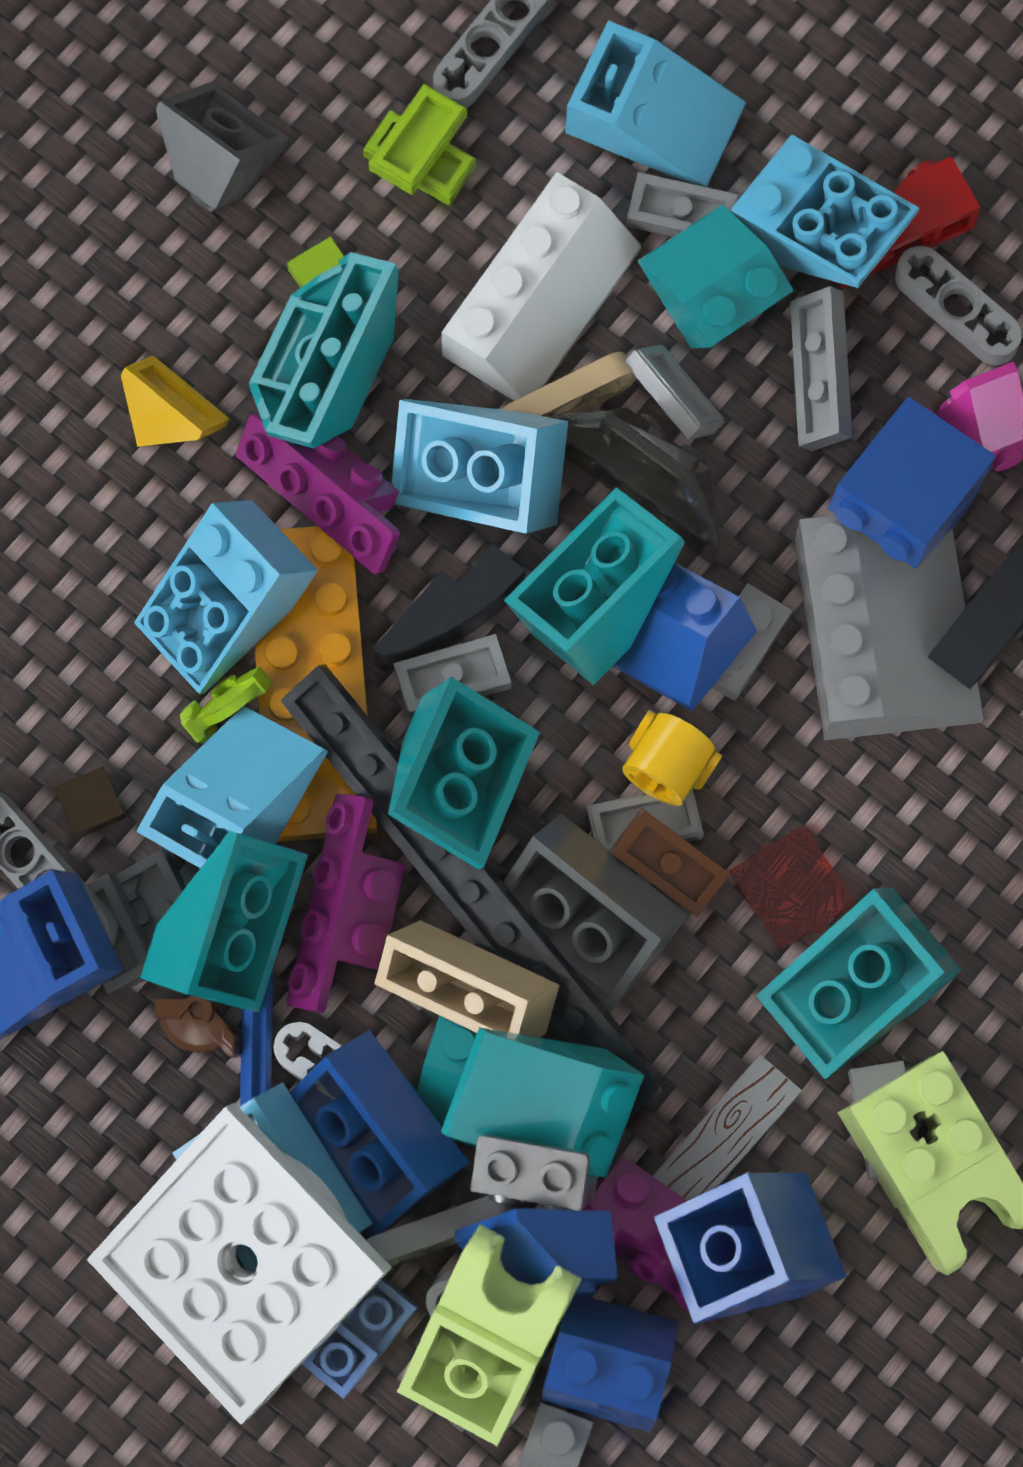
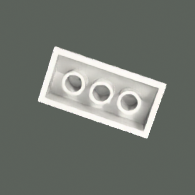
M556 172L443 329L442 356L514 401L546 386L641 251V245L601 198Z

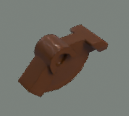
M189 996L186 999H155L154 1018L160 1019V1026L168 1039L181 1049L202 1053L217 1050L221 1047L230 1058H238L241 1055L242 1035L219 1013L217 1002Z

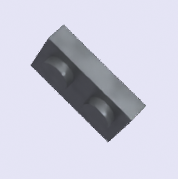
M484 1134L477 1140L470 1191L489 1194L488 1198L499 1203L520 1204L522 1201L543 1204V1209L582 1211L595 1198L597 1177L588 1175L590 1163L588 1153Z

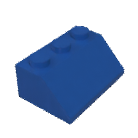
M370 1030L326 1055L289 1092L372 1222V1225L364 1229L370 1238L389 1230L441 1190L470 1164L457 1147L455 1141L441 1132V1124ZM323 1084L326 1091L336 1097V1099L332 1100L317 1090V1088Z

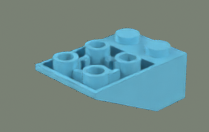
M608 21L567 105L566 133L686 183L708 187L746 106V102L657 40Z
M791 134L731 208V212L768 247L780 267L859 288L918 214L919 207Z
M252 500L215 502L210 505L134 623L198 694H204L293 609L318 572V569Z
M243 706L163 783L136 832L199 868L203 866L229 831L276 844L328 751Z

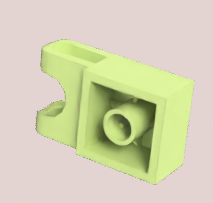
M944 1051L926 1058L837 1112L865 1160L869 1161L878 1175L877 1180L894 1208H898L926 1257L937 1271L950 1275L960 1269L966 1261L967 1250L961 1240L957 1222L960 1210L970 1200L986 1203L998 1216L1003 1225L1013 1229H1023V1182ZM913 1116H917L918 1121L923 1120L928 1127L926 1141L924 1137L915 1140L911 1136L910 1130L916 1126Z
M479 1225L456 1264L397 1392L498 1446L527 1394L581 1282V1278L560 1266H556L553 1273L543 1283L530 1285L517 1281L506 1272L500 1260L504 1237L483 1225Z

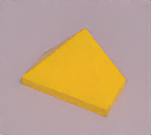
M154 355L125 367L121 374L137 447L199 440L225 428L230 420Z

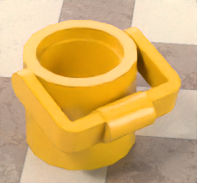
M648 710L629 742V746L633 751L623 765L622 770L627 779L647 795L668 805L681 806L692 788L701 789L723 755L717 751L715 752V746L711 740L693 725L667 713L656 714Z

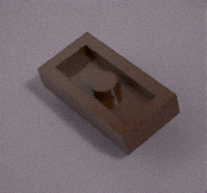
M642 807L609 850L611 854L696 917L701 914L730 875L728 871Z

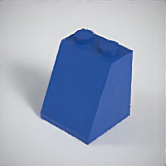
M908 396L838 483L828 509L836 514L843 525L849 529L861 531L880 544L882 550L888 556L898 561H904L916 569L971 508L996 455Z
M746 1173L654 1217L694 1324L798 1299L847 1277L806 1173Z
M591 1297L572 1298L559 1330L544 1386L542 1402L651 1432L657 1420L667 1382L679 1322Z

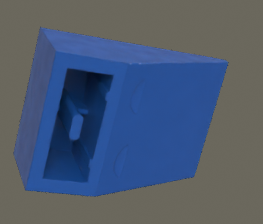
M51 870L0 900V1040L124 971L78 873Z

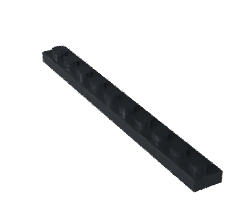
M326 664L318 665L280 700L312 741L328 751L325 757L355 794L373 800L372 815L479 947L559 984L547 1028L551 1036L556 1041L607 1049L644 1074L628 1118L630 1119L666 1089L668 1084L487 862L483 868L478 870L388 815L400 755Z

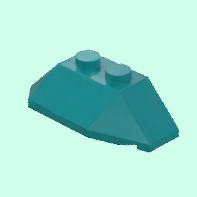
M350 252L339 260V265L319 274L290 296L249 382L262 424L268 436L315 449L352 428L394 339L399 268L396 263Z

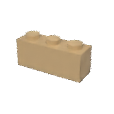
M421 920L387 935L375 980V985L476 1033L479 1028L538 1038L546 1034L559 989V984Z

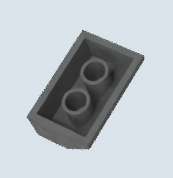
M562 813L531 838L503 881L609 1013L618 1006L659 957L688 916V914Z

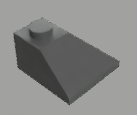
M212 82L159 101L156 107L157 117L175 181L190 191V196L197 203L214 210L240 200L281 154L290 140Z

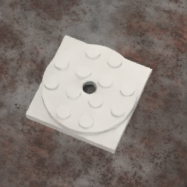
M235 1103L226 1106L87 1259L240 1424L248 1420L299 1365L331 1336L340 1322L392 1268L347 1221L339 1202L326 1184L304 1164L282 1153ZM239 1244L249 1246L256 1254L258 1266L255 1272L246 1271L237 1262L236 1249Z

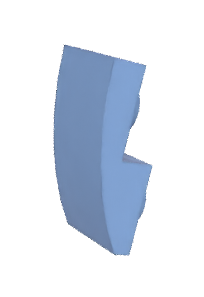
M383 1277L340 1322L331 1336L301 1364L344 1399L385 1352L420 1306Z

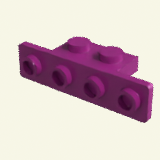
M260 414L250 415L236 450L237 458L373 574L384 572L400 532L398 528L379 512L392 509L400 491L385 480L377 468L366 464L348 449L346 443L341 438L336 436L315 449L268 436L262 424Z
M336 794L333 806L327 814V832L320 860L314 870V888L308 913L305 915L301 926V944L296 965L289 977L288 1006L324 1013L337 961L374 970L379 968L386 938L391 931L406 864L362 853L373 807V800L370 798Z
M622 1155L596 1190L594 1200L583 1210L611 1211L615 1254L629 1263L631 1270L639 1278L648 1283H657L675 1296L677 1303L690 1313L654 1219L655 1216L687 1202V1200Z

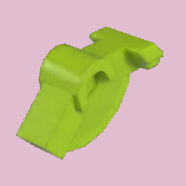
M260 666L239 677L231 675L212 690L211 696L213 698L203 707L196 700L186 706L180 714L181 724L197 743H204L217 731V723L234 714L246 703H250L256 697L266 693L273 682Z

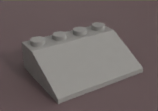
M836 515L800 519L794 541L824 741L982 723L984 719L978 682L970 690L928 658L937 643L965 610L953 529L923 562L914 569L906 562L898 561L888 556L882 550L880 544L861 531H855L843 525Z

